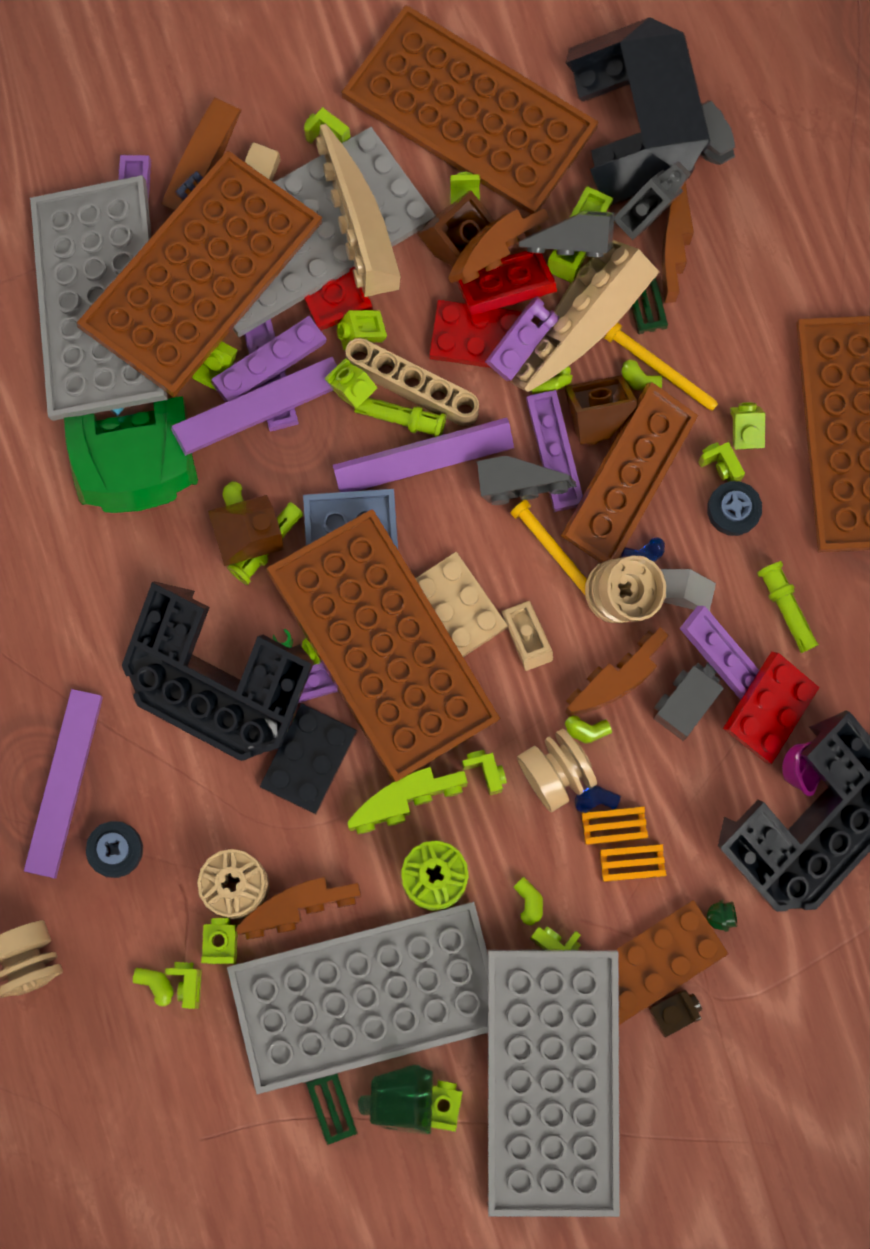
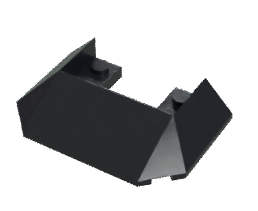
M648 17L569 48L566 64L573 72L578 97L582 102L627 85L631 87L641 132L591 150L594 168H591L590 172L598 191L613 198L610 206L633 198L652 177L662 170L666 171L678 161L692 174L695 169L694 164L701 152H705L711 140L684 32Z
M155 581L152 582L122 663L126 677H130L135 694L133 696L137 706L240 761L281 747L314 664L302 646L299 644L289 648L263 634L257 636L240 680L192 655L210 607L193 599L194 590Z
M843 711L809 727L817 737L801 755L828 788L789 829L760 800H757L737 822L724 817L718 848L776 912L801 908L804 910H816L870 852V735L850 711Z

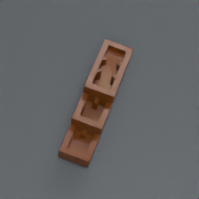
M214 97L178 164L161 204L176 210L183 201L175 194V191L195 171L204 178L220 160L228 145L242 111L241 109ZM188 188L184 191L187 195L191 193Z
M686 182L681 187L683 192L671 203L666 221L662 245L661 273L664 303H673L677 300L680 292L677 274L684 272L687 263L684 245H690L694 234Z

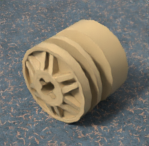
M632 555L599 563L588 576L585 584V597L592 612L607 623L642 621L654 616L662 607L666 597V582L662 571L655 562L644 556Z
M563 728L555 733L560 747L551 737L545 739L549 754L544 755L534 745L517 756L518 763L529 784L543 805L551 813L569 802L565 789L568 785L578 795L584 792L580 780L589 789L597 785L592 765L579 743Z
M235 849L219 851L208 858L200 869L197 881L199 896L205 906L217 915L234 920L246 918L257 907L266 902L270 888L268 874L262 864L248 853ZM230 876L236 880L240 879V883L236 884V891L234 892L229 888H225V885L229 883L228 877Z
M44 921L32 922L0 934V965L2 964L3 970L0 971V982L8 980V983L0 987V998L29 993L47 985L49 981L63 973L61 964L45 967V964L58 957L56 952L41 954L39 949L51 942Z

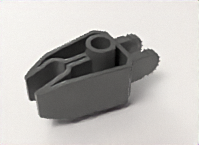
M708 100L702 103L711 142L705 152L702 151L700 155L708 162L721 165L735 157L733 150L735 142L732 128L724 119L722 112L712 101Z

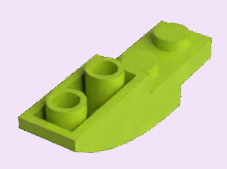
M431 767L411 773L399 781L386 786L366 801L347 822L349 830H356L359 835L374 831V825L387 822L388 826L403 823L406 821L405 816L410 815L409 802L414 801V805L418 806L433 801L432 796L444 793L445 797H451L463 793L462 788L467 787L468 783L465 772L461 771L435 779L433 778Z

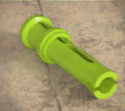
M370 397L357 409L354 408V413L408 427V430L412 433L419 431L434 435V437L443 434L447 414L441 413V415L429 413L423 411L422 407L419 406L411 409Z
M291 502L287 504L286 508L277 517L282 539L304 515ZM269 554L230 564L227 569L240 582L248 585L251 582L250 577L261 565L265 566L268 563L267 556Z
M779 561L758 571L757 575L763 578L770 592L769 599L777 603L800 653H804L819 644L813 636L793 595L795 587L793 584H789L782 570L783 563Z

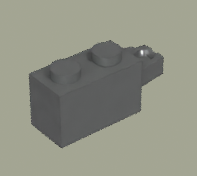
M680 161L666 171H660L614 216V221L634 240L683 192L681 187L691 173Z
M709 662L705 667L697 663L689 673L683 669L672 683L677 687L670 697L664 694L654 707L658 711L654 720L682 741L688 737L724 689V687L718 684L720 679L715 676L716 671Z

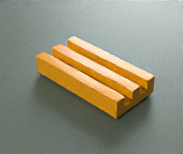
M634 807L582 813L585 845L647 839L648 831L644 814L645 808ZM638 815V820L589 825V820ZM639 827L640 830L637 833L591 837L590 834L593 831Z
M663 844L600 850L603 882L667 876L664 865ZM656 852L657 857L607 862L608 856ZM655 864L658 866V870L610 875L608 871L610 868Z

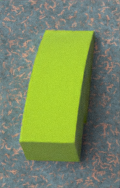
M587 186L570 217L585 210L608 212L613 198ZM554 249L547 264L551 273L572 283L586 257V252L574 251V255L556 254L557 249Z

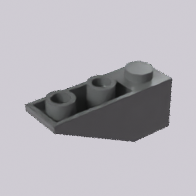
M585 210L524 238L519 242V247H527V251L531 253H544L545 249H557L556 254L574 255V251H584L588 257H603L604 253H608L612 249L615 212Z
M501 456L477 461L481 496L492 505H504L509 503V499L519 497L522 500H531L538 498L540 493L545 492L563 494L568 492V488L577 487L574 479L568 474L513 457Z

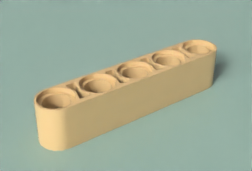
M353 339L347 344L346 359L351 364L365 371L374 383L438 415H441V413L447 414L446 419L457 425L470 426L477 420L479 401L473 393L365 339ZM357 352H363L367 355L363 360H355L352 356ZM383 365H389L393 368L392 372L387 374L381 373L378 369ZM409 378H415L420 383L415 387H409L404 382ZM436 391H441L446 394V397L443 400H435L431 395ZM466 404L471 406L473 410L468 414H463L457 408Z

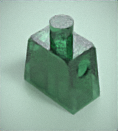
M410 1065L375 1076L371 1081V1095L360 1096L358 1100L359 1112L362 1115H370V1123L386 1130L431 1134L433 1071L418 1065Z

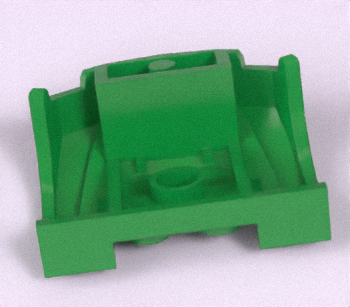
M183 396L153 402L154 411L110 417L96 421L94 413L64 418L66 446L71 473L78 499L82 505L99 506L107 513L142 511L176 500L178 492L191 485H197L198 477L192 453L184 455L171 430L173 425L188 418Z

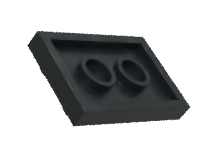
M301 703L285 735L282 746L279 747L260 788L316 815L357 734V730Z

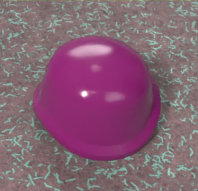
M811 742L796 744L791 747L786 753L782 764V773L785 781L801 790L807 796H812L815 793L817 785L821 780L820 776L801 755Z

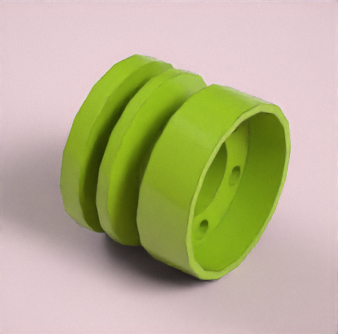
M441 841L424 842L413 848L405 858L401 870L402 884L408 898L419 908L429 911L445 910L456 904L464 894L469 878L467 863L461 852L451 844ZM438 867L441 869L440 875L444 878L442 881L436 880L434 884L430 883L429 875L426 872L428 869L434 871Z

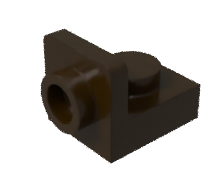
M682 990L649 1008L664 1037H668L691 1023L702 1019L699 1014L702 1011V1007L694 993L689 995L686 990Z

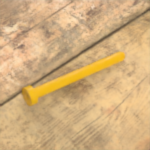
M618 322L605 335L604 339L609 343L613 340L708 410H714L718 405L714 398L622 332V325Z
M523 500L512 509L510 514L515 519L521 518L585 595L587 578L529 510L531 504L527 500Z

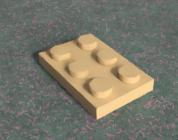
M457 552L415 578L463 657L507 629L508 625Z

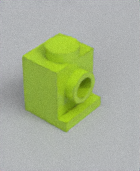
M346 358L324 378L341 400L356 409L378 388L365 371L351 364Z
M211 918V924H203L201 963L237 964V925H230L229 918ZM216 935L224 937V944L220 947H216L213 943Z
M438 1080L437 1086L430 1085L423 1126L456 1132L462 1091L456 1090L457 1083ZM441 1099H446L450 1103V1108L445 1112L440 1111L437 1107V1103Z

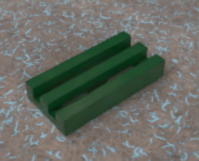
M656 277L650 283V288L659 321L654 322L645 289L640 296L647 323H643L638 299L631 306L638 335L644 334L645 331L654 332L656 329L661 328L663 330L668 327Z
M338 1073L306 1082L326 1144L329 1145L358 1134ZM330 1080L333 1081L349 1128L345 1132L343 1131L327 1084ZM320 1084L337 1132L334 1136H331L315 1086Z

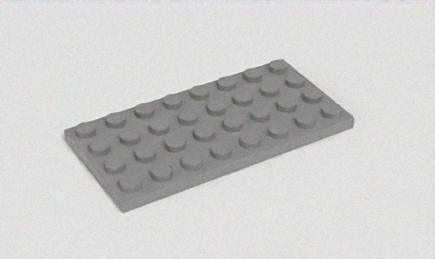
M372 127L342 143L361 171L375 197L392 247L419 232L436 216ZM324 155L315 158L274 182L322 217V224L234 326L233 331L238 338L302 301L305 296L319 291L329 281L337 280L355 266L354 260L349 261L346 251L347 235L342 234L338 222V216H341L340 209L333 206L331 190L334 187L332 181L327 182L325 178L323 164L326 163Z
M143 175L30 198L48 417L54 421L64 419L65 417L87 415L168 400L167 392L84 333L77 326L78 320L152 237L147 184Z
M474 902L227 967L256 1094L488 1033V953Z
M488 950V1217H620L619 987L617 950Z

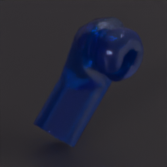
M654 537L640 550L625 547L621 558L632 555L644 556L656 562L665 552V542L661 538Z
M595 785L591 789H585L581 795H576L574 800L575 808L579 812L585 813L602 804L616 810L621 795Z

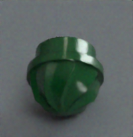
M719 900L718 903L710 906L706 918L714 929L728 932L730 928L738 926L734 902L725 903L724 900Z

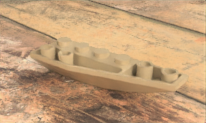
M326 124L320 125V137L316 138V145L319 155H324L326 163L323 164L325 178L327 182L332 181L334 187L331 190V198L334 208L339 207L341 216H338L341 233L347 235L346 251L349 261L354 260L356 269L353 270L355 284L357 288L362 287L364 297L399 290L401 276L387 228L375 197L346 148Z
M613 240L612 249L608 253H604L603 257H592L586 265L580 268L577 277L570 284L553 311L559 316L558 321L548 330L510 382L529 392L579 359L600 341L625 315L659 273L658 269L638 248Z

